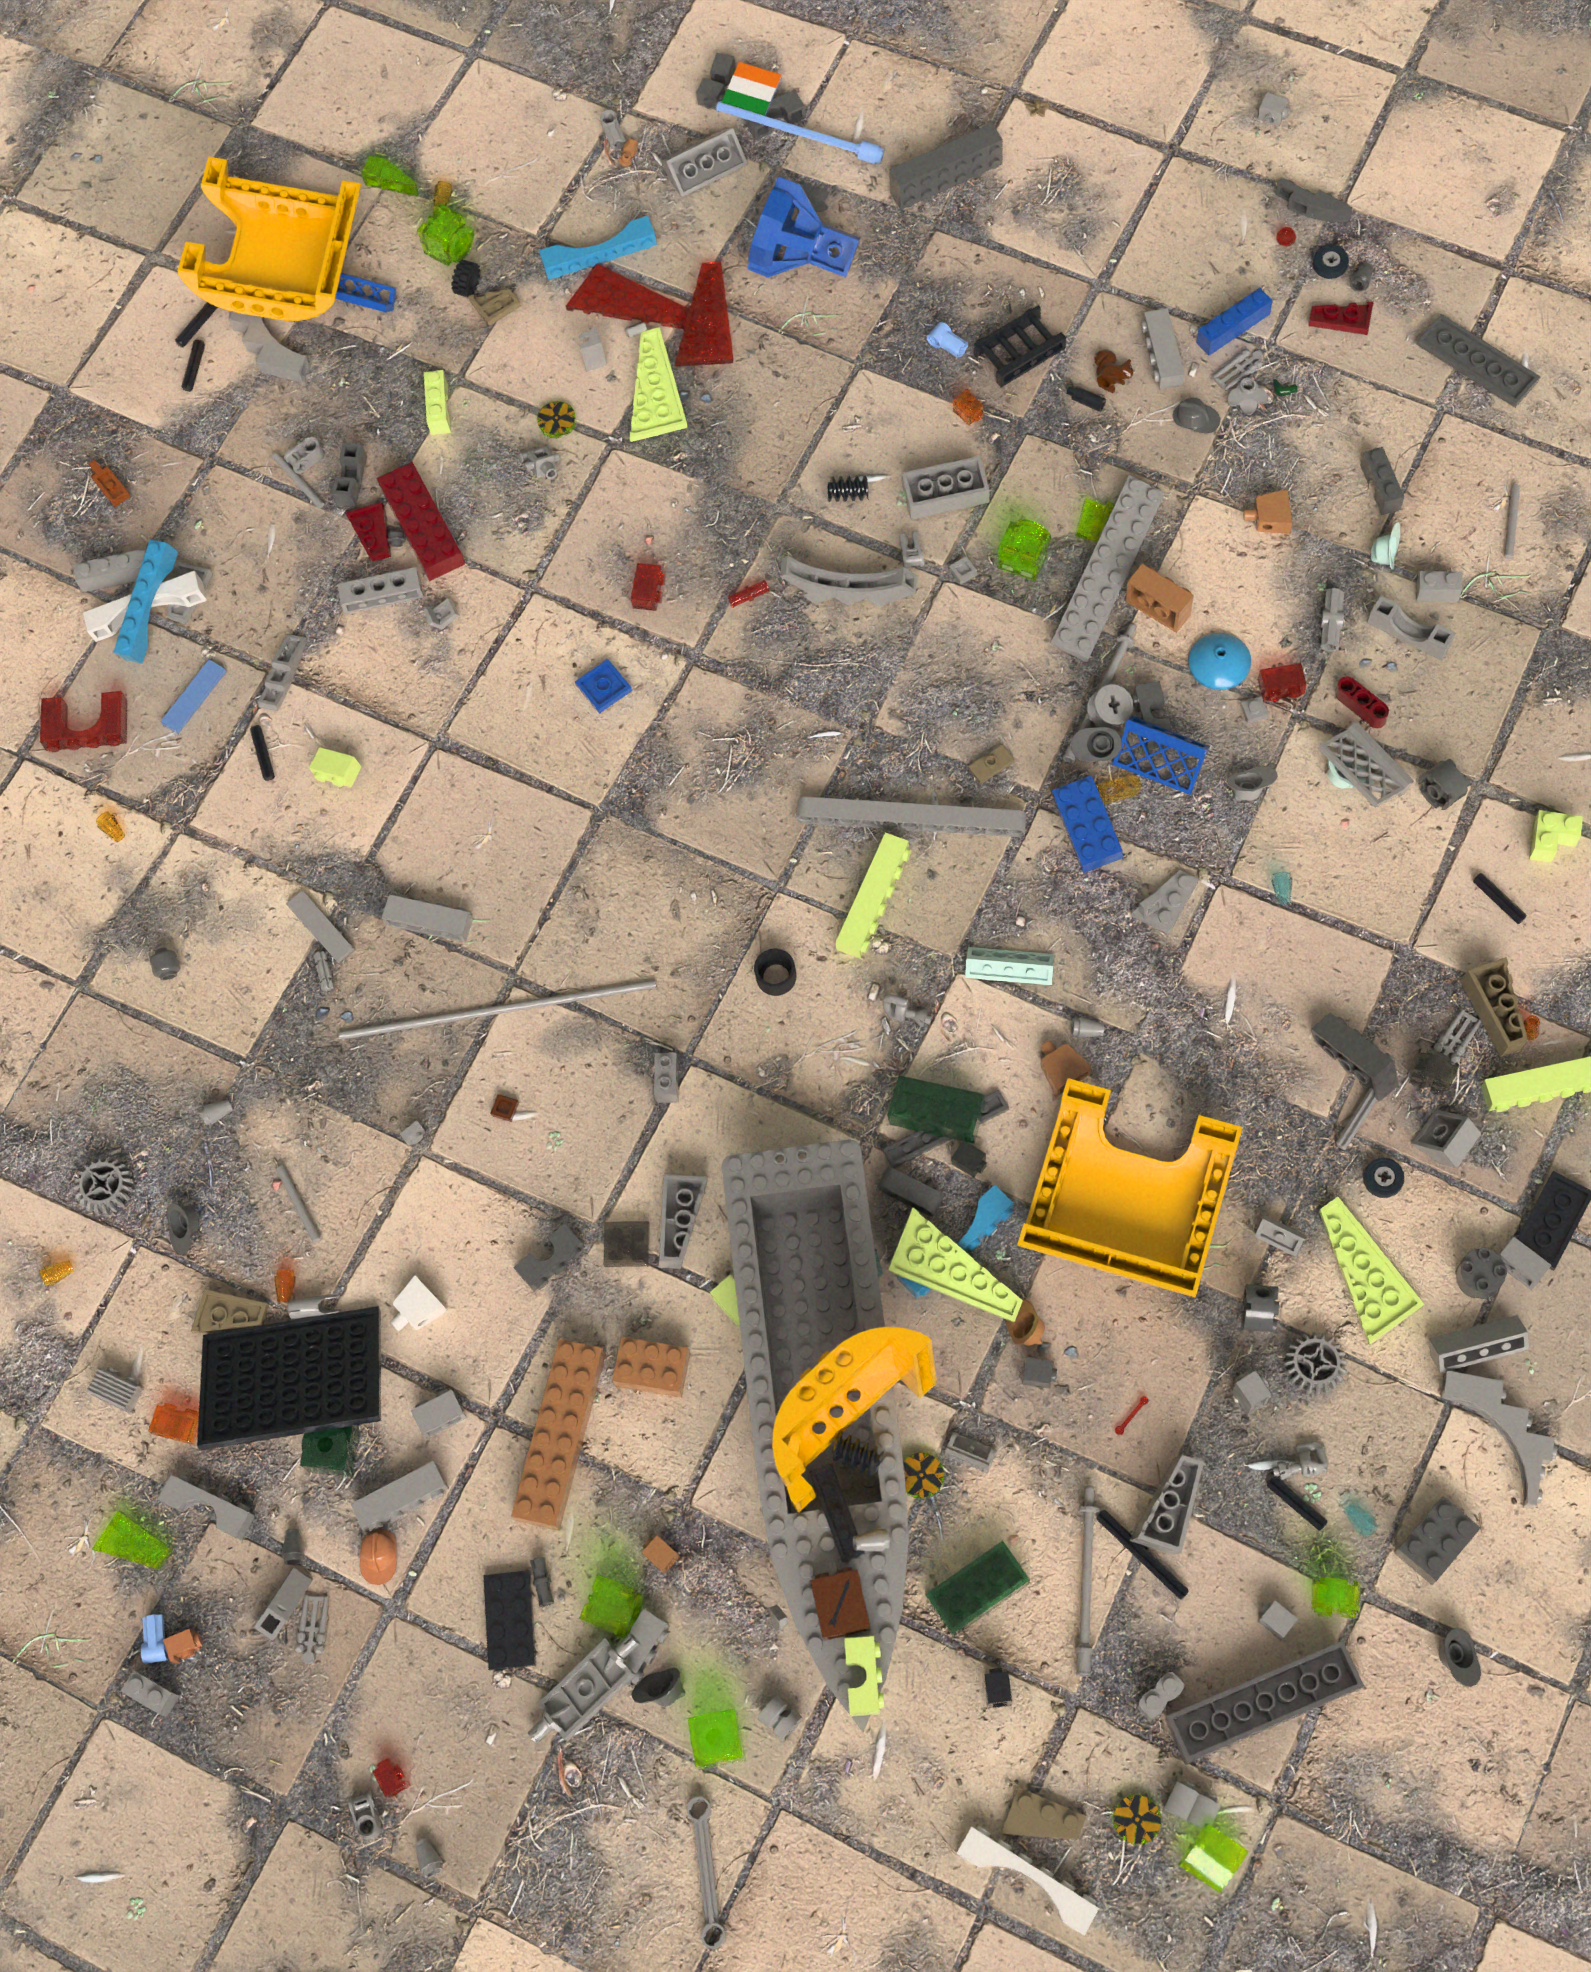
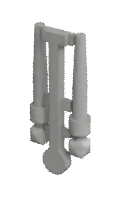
M1245 349L1242 354L1240 353L1235 356L1234 360L1219 370L1212 378L1222 389L1228 390L1249 374H1253L1256 369L1258 370L1262 367L1263 353L1261 351H1254L1252 357L1248 359L1250 351ZM1235 365L1236 369L1221 380L1218 378ZM1241 372V374H1240L1239 376H1237L1233 381H1231L1228 385L1225 384L1226 382H1228L1230 379H1232L1234 376H1236L1238 373Z
M1462 1009L1445 1033L1440 1036L1438 1043L1433 1047V1050L1437 1053H1440L1442 1049L1445 1050L1443 1054L1437 1056L1436 1064L1438 1066H1445L1448 1062L1447 1056L1449 1053L1452 1054L1450 1061L1457 1063L1460 1056L1466 1051V1046L1482 1021ZM1464 1016L1466 1021L1456 1036H1453L1451 1033L1461 1017ZM1469 1023H1475L1464 1040L1461 1041L1459 1038ZM1449 1039L1452 1040L1449 1046H1445ZM1457 1043L1458 1046H1457V1048H1456L1455 1051H1454V1050H1453V1047H1454L1455 1044Z
M304 1596L295 1651L303 1652L304 1645H307V1652L302 1656L303 1661L307 1664L315 1661L313 1646H315L317 1654L324 1652L323 1643H325L326 1639L325 1628L329 1597ZM308 1601H313L310 1627H306ZM319 1602H323L320 1625L316 1627ZM305 1632H309V1639H308V1641H305V1639H306V1634H305ZM315 1632H318L316 1642H314Z

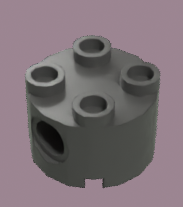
M1447 759L1446 761L1438 762L1434 767L1419 776L1418 785L1422 783L1423 787L1420 791L1433 807L1438 808L1440 806L1442 807L1441 810H1446L1454 802L1467 794L1470 780L1467 776L1461 774L1453 760Z
M1482 1247L1468 1252L1457 1267L1456 1281L1460 1290L1468 1297L1487 1299L1499 1290L1505 1282L1508 1271L1504 1261L1497 1253L1487 1247Z
M1245 1285L1243 1296L1244 1311H1242L1243 1329L1276 1332L1277 1319L1274 1317L1279 1314V1302L1275 1301L1278 1300V1286Z

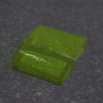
M1086 498L1075 536L1097 542L1114 507V503L1107 501L1104 505Z
M1205 1823L1194 1844L1190 1843L1178 1865L1220 1893L1234 1876L1249 1851L1210 1824Z

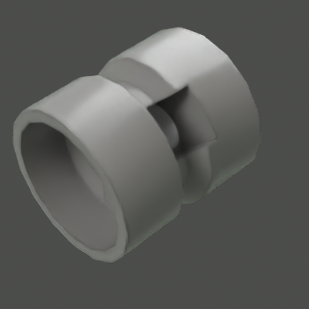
M776 1695L762 1710L757 1719L767 1728L772 1727L773 1733L780 1740L785 1741L796 1729L803 1717L793 1708L788 1710L787 1703Z

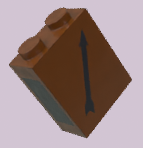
M852 1567L842 1568L838 1570L839 1574L830 1576L828 1572L815 1575V1579L810 1580L824 1641L871 1631L857 1569L853 1570Z

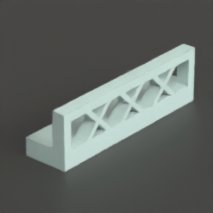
M968 947L965 978L1052 985L1054 954Z

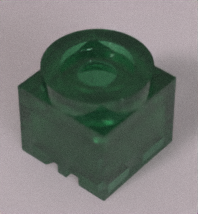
M354 1426L304 1434L301 1444L300 1466L311 1473L352 1477L355 1466L354 1460L357 1455L356 1449L359 1445L361 1432Z

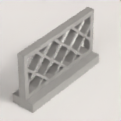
M1358 722L1351 724L1346 731L1321 743L1318 747L1375 808L1397 795L1399 797L1404 795L1414 782ZM1342 739H1344L1349 745L1343 744ZM1328 747L1338 748V753L1332 752ZM1343 750L1352 752V757L1343 755ZM1343 761L1352 763V768L1346 767ZM1357 765L1366 767V772L1357 770ZM1371 768H1372L1378 775L1372 774V773H1371ZM1357 776L1366 778V783L1361 782ZM1371 780L1379 781L1381 787L1371 785ZM1385 783H1386L1392 790L1387 789V788L1385 787ZM1372 791L1381 793V798L1377 799L1372 794Z

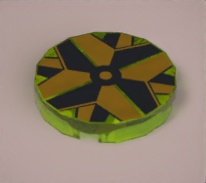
M560 401L546 404L541 408L537 416L541 432L549 438H561L562 435L570 434L575 428L577 421L574 409L569 404Z
M918 1452L909 1455L903 1460L907 1495L915 1499H925L933 1497L940 1491L944 1484V1470L942 1464L935 1456L929 1453Z
M1129 1795L1123 1798L1116 1805L1113 1813V1826L1122 1840L1132 1845H1144L1152 1841L1159 1833L1162 1824L1161 1813L1157 1805L1150 1798L1143 1795Z

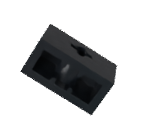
M1003 1668L989 1669V1673L984 1674L988 1709L1012 1706L1008 1671L1003 1672Z

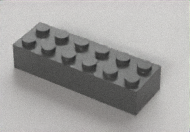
M991 123L890 168V194L900 210L922 200H927L940 192H945L949 188L962 184L973 177H978L984 172L996 169L1003 162V139Z

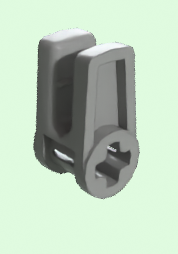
M918 531L912 532V549L908 548L906 534L900 533L903 567L906 569L918 565L924 567Z

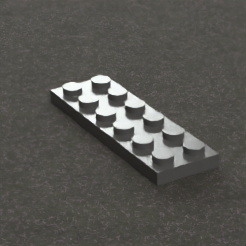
M1440 314L1417 340L1416 345L1514 408L1517 407L1540 379L1539 375L1443 314Z

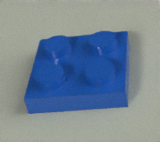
M608 659L575 681L577 688L599 714L632 691L631 686Z

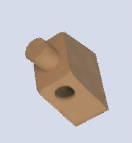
M1288 489L1257 496L1254 508L1243 510L1244 521H1256L1258 532L1290 534L1292 516Z
M1049 1040L1041 1046V1050L1046 1055L1041 1059V1068L1056 1097L1064 1092L1068 1078L1081 1081L1091 1074V1066L1068 1044H1064L1057 1049L1052 1041Z

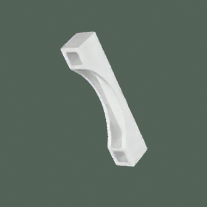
M195 571L161 583L151 608L168 604L190 607L206 601L203 581ZM132 594L83 612L87 632L95 642L115 635L120 629Z
M978 1826L977 1829L971 1827L957 1851L959 1856L976 1867H1006L1029 1876L1051 1897L1058 1909L1062 1922L1083 1936L1085 1935L1099 1910L1095 1906L1096 1900L1086 1894L1081 1897L1074 1893V1886L1064 1880L1060 1884L1052 1878L1054 1874L1042 1866L1040 1870L1031 1865L1033 1860L1026 1855L1020 1853L1017 1856L1010 1852L1012 1848L1010 1845L1000 1839L996 1843L989 1838L991 1833Z

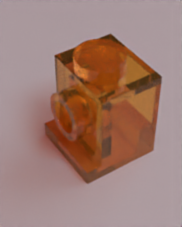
M967 388L953 399V412L970 426L973 422H977L982 418L984 405Z

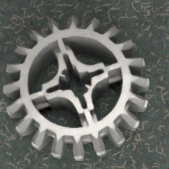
M109 1156L106 1160L103 1157H99L98 1162L91 1159L92 1165L84 1164L86 1170L84 1172L78 1171L81 1178L74 1179L75 1183L78 1184V1186L74 1187V1191L78 1193L76 1199L80 1201V1205L83 1208L86 1207L88 1212L92 1213L94 1211L97 1215H100L101 1212L108 1215L110 1209L113 1212H117L118 1205L124 1207V1199L130 1200L127 1193L133 1192V1189L130 1187L134 1184V1181L131 1179L133 1175L130 1171H127L128 1167L122 1164L119 1159L114 1160ZM111 1171L110 1173L107 1172L105 1175H98L102 1172ZM100 1181L106 1184L108 1191L105 1188H102V1184L100 1183ZM104 1196H109L107 1199L100 1200Z
M1315 1332L1311 1334V1339H1309L1307 1334H1303L1302 1340L1296 1338L1294 1340L1295 1345L1290 1344L1288 1347L1291 1352H1286L1285 1358L1288 1361H1285L1284 1366L1291 1368L1286 1371V1375H1294L1290 1382L1294 1384L1298 1381V1390H1301L1303 1386L1307 1387V1394H1310L1312 1389L1315 1390L1316 1395L1320 1394L1321 1388L1325 1394L1329 1393V1387L1335 1390L1337 1383H1342L1343 1381L1341 1375H1346L1347 1370L1342 1367L1347 1366L1348 1362L1341 1359L1346 1354L1343 1351L1338 1352L1341 1345L1336 1344L1333 1346L1334 1338L1332 1337L1325 1341V1334L1323 1333L1320 1339H1317ZM1316 1347L1312 1355H1299L1306 1348ZM1324 1350L1331 1356L1334 1365L1324 1358ZM1317 1355H1318L1317 1361H1318V1365H1319V1366H1318V1368H1316L1315 1372L1313 1373V1370H1314L1313 1360H1315V1358H1316ZM1298 1363H1301L1300 1366L1308 1370V1378L1300 1371ZM1318 1373H1333L1327 1379L1315 1380Z

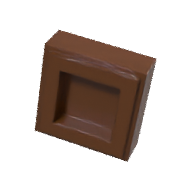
M498 1094L490 1114L493 1117L512 1122L519 1101Z

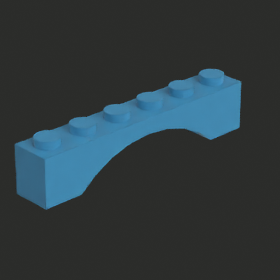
M645 216L630 221L619 234L599 245L584 248L554 245L539 250L546 276L550 280L590 266H596L606 261H612L615 258L630 255L643 249H649L656 246L657 242L649 217Z
M149 540L113 653L126 661L143 664L148 648V620L152 602L161 582L173 570L179 552L166 542Z
M996 1185L992 1186L979 1198L978 1209L972 1225L962 1239L956 1243L966 1253L969 1250L974 1251L981 1244L980 1240L985 1235L990 1236L997 1229L996 1225L1001 1220L1006 1221L1013 1214L1014 1203ZM898 1276V1281L916 1299L920 1295L924 1297L931 1291L928 1287Z

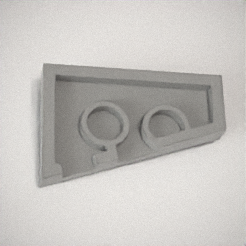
M176 561V577L195 571L203 581L205 590L213 575L212 572L208 569ZM169 604L167 616L170 620L187 624L197 604L190 607Z
M1179 870L1156 891L1162 897L1161 908L1147 917H1143L1139 906L1131 913V917L1170 935L1195 890L1199 879Z

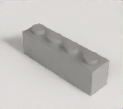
M1168 308L1144 312L1141 330L1142 333H1146L1145 346L1146 349H1150L1149 362L1151 366L1154 365V382H1158L1159 389L1183 386L1184 371Z
M147 548L73 564L75 581L83 593L136 582Z
M389 894L382 915V919L387 926L466 943L473 922L470 912L464 908H449L443 903H436L435 905L419 898L412 900L402 894H397L396 896Z
M1515 1315L1429 1338L1430 1356L1439 1372L1443 1373L1447 1370L1450 1371L1529 1350L1528 1331L1519 1317Z
M432 1461L351 1503V1506L361 1528L366 1532H375L383 1527V1523L389 1520L391 1522L403 1517L404 1512L410 1509L414 1511L424 1505L423 1502L431 1498L435 1500L445 1494L444 1491L449 1488L438 1465Z

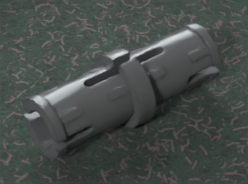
M545 1557L530 1560L534 1577L533 1586L536 1587L539 1607L554 1604L550 1587L551 1577H548Z

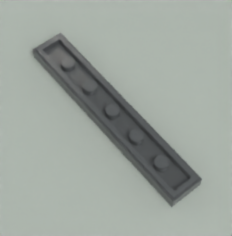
M997 1090L883 1148L882 1151L891 1168H896L1008 1111L1009 1107L1000 1091Z

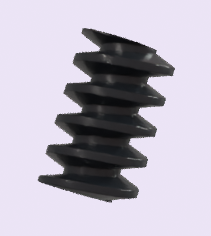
M856 475L854 481L851 480L850 476H847L846 482H844L842 476H840L838 482H836L834 476H832L830 482H828V502H831L833 496L836 502H839L841 496L844 502H847L849 496L852 501H855L857 495L860 501H863L865 495L869 501L868 479L866 475L863 476L862 481Z
M840 1431L832 1449L833 1461L837 1462L842 1457V1465L845 1466L851 1461V1469H855L859 1465L861 1473L868 1468V1475L870 1477L873 1476L880 1466L885 1449L879 1455L878 1446H875L870 1451L868 1442L863 1447H860L859 1438L853 1444L851 1443L852 1435H849L844 1440L843 1432Z

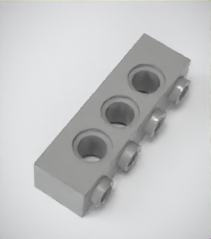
M408 567L395 572H385L376 576H366L358 580H347L338 584L340 603L345 614L424 598L420 575L416 567Z

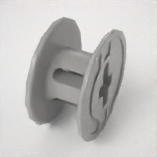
M1114 684L1102 687L1089 698L1087 703V714L1097 727L1115 729L1120 724L1126 722L1133 712V700L1125 688Z

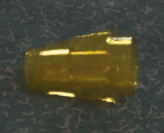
M438 181L437 185L434 186L433 209L439 211V209L442 212L444 211L453 193L450 183Z
M104 812L96 819L97 828L115 842H119L125 837L114 814Z
M69 1260L43 1266V1269L39 1270L45 1286H53L74 1272Z

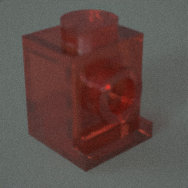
M390 1758L377 1764L378 1768L372 1771L384 1796L387 1798H392L411 1786L408 1781L402 1780L405 1776L399 1764L395 1765L392 1763Z

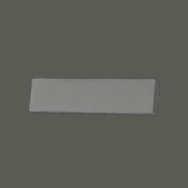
M303 890L286 903L337 963L354 951L348 941Z

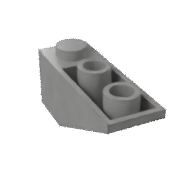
M293 1567L252 1627L273 1641L312 1580Z
M645 1609L642 1610L630 1631L637 1638L635 1641L638 1640L640 1643L628 1654V1665L636 1674L627 1683L631 1688L634 1684H639L644 1676L642 1670L647 1663L649 1665L652 1663L657 1654L655 1649L659 1643L663 1644L670 1633L667 1623Z

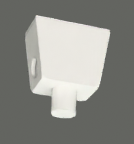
M414 1276L393 1302V1306L400 1313L390 1323L398 1331L407 1323H410L415 1330H419L447 1310L427 1287Z

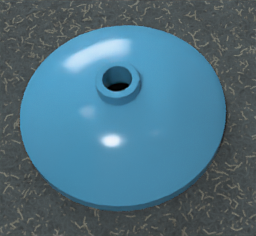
M1212 633L1200 638L1193 645L1189 653L1188 664L1192 676L1200 684L1210 689L1226 690L1239 685L1245 680L1251 667V655L1247 646L1239 638L1227 633Z

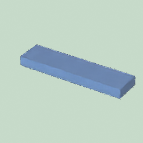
M208 660L160 721L161 724L179 734L226 673L225 668Z

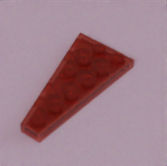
M707 262L701 265L678 355L675 360V367L733 363L721 262Z
M596 264L566 304L567 311L575 309L581 310L586 314L593 312L602 314L604 317L628 321L636 319L647 324L654 322L660 323L661 326L683 330L694 317L693 310L599 264Z

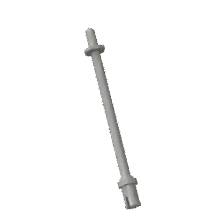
M1129 624L1125 634L1117 637V642L1120 645L1097 691L1110 684L1126 649L1134 647L1135 642L1132 640V637L1137 627L1136 624ZM1087 713L1079 730L1089 728L1092 722ZM1070 737L1068 741L1069 746L1062 757L1069 764H1074L1076 760L1071 750V740L1073 737Z
M1088 1485L1085 1488V1505L1079 1507V1511L1084 1513L1080 1644L1075 1648V1653L1077 1654V1676H1091V1655L1094 1654V1649L1089 1644L1093 1513H1098L1099 1508L1094 1507V1488Z

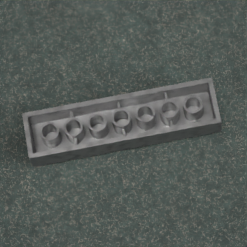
M1340 1641L1166 1716L1165 1721L1186 1765L1362 1689L1364 1684L1344 1642Z

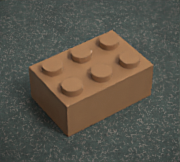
M1141 564L1129 579L1126 602L1177 633L1191 616L1194 595L1188 589L1176 585L1170 578L1158 574L1154 568Z
M621 1337L612 1382L615 1387L682 1398L690 1359L689 1349L687 1347Z

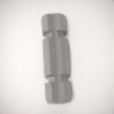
M318 951L314 955V960L318 964L316 968L319 980L322 981L320 983L321 989L323 991H331L334 988L333 980L330 979L332 976L329 963L326 961L328 960L327 955L324 951Z

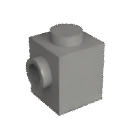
M1267 92L1260 106L1258 120L1280 126L1282 120L1287 119L1290 108L1287 107L1288 99Z

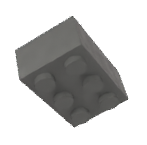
M1442 1496L1394 1554L1428 1583L1433 1585L1481 1527Z

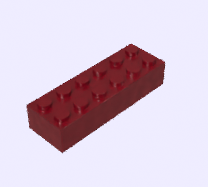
M413 462L376 478L386 501L429 581L465 565L460 549Z

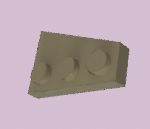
M204 1289L191 1332L203 1333L263 1325L269 1305L264 1302Z

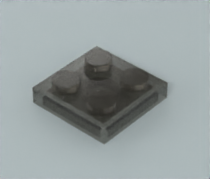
M649 1221L605 1222L604 1267H649Z

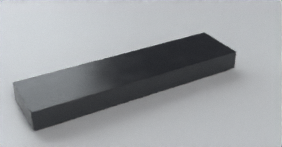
M829 1463L810 1471V1476L841 1561L844 1563L864 1555L865 1551L854 1550L853 1536H857L858 1532L833 1464Z

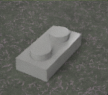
M1264 1215L1254 1237L1296 1257L1306 1235Z

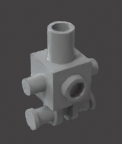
M549 444L543 447L535 446L534 450L529 448L527 452L518 453L521 463L529 459V462L524 463V468L526 471L531 470L537 478L546 476L548 479H553L556 477L555 462L560 459L558 453H551Z

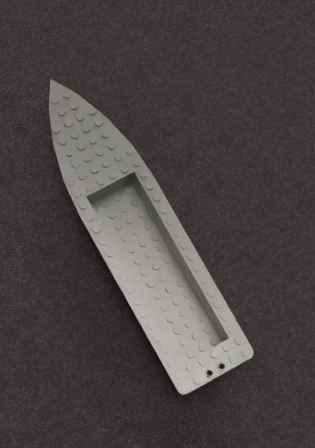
M848 1139L730 1155L722 1162V1175L758 1488L771 1557L795 1626L828 1688L850 1715L848 1688L862 1686L866 1681L867 1673L860 1666H847L844 1638L874 1636L875 1643H880L881 1657L876 1658L877 1668L881 1667L882 1682L878 1683V1692L880 1693L887 1678L903 1611L909 1536L905 1472L893 1386L843 1432L844 1440L849 1435H852L851 1443L853 1444L859 1438L860 1447H863L866 1442L869 1443L870 1451L875 1446H878L879 1455L885 1449L880 1466L873 1476L870 1477L868 1475V1468L861 1473L859 1465L855 1469H851V1461L845 1466L842 1465V1457L837 1462L833 1461L832 1449L834 1441L801 1474L813 1488L816 1497L798 1513L790 1499L787 1487L779 1475L773 1453V1429L776 1416L789 1392L801 1380L799 1378L801 1374L808 1368L813 1369L819 1363L818 1359L826 1351H833L850 1337L870 1329L885 1327L861 1147L855 1140ZM806 1154V1158L803 1160L799 1159L798 1156ZM778 1157L784 1158L783 1162L780 1163L776 1159ZM852 1392L849 1394L848 1400L856 1402L860 1399L861 1395L858 1392ZM834 1408L831 1411V1416L834 1418H839L843 1414L841 1408ZM817 1424L813 1432L822 1434L825 1432L826 1426ZM832 1463L858 1535L879 1527L881 1530L886 1529L890 1540L889 1548L884 1549L883 1552L865 1551L864 1555L843 1563L810 1476V1471ZM852 1567L853 1570L857 1569L871 1631L824 1641L810 1580L815 1579V1575L828 1572L830 1576L839 1574L838 1570L842 1568ZM870 1715L851 1716L864 1732Z

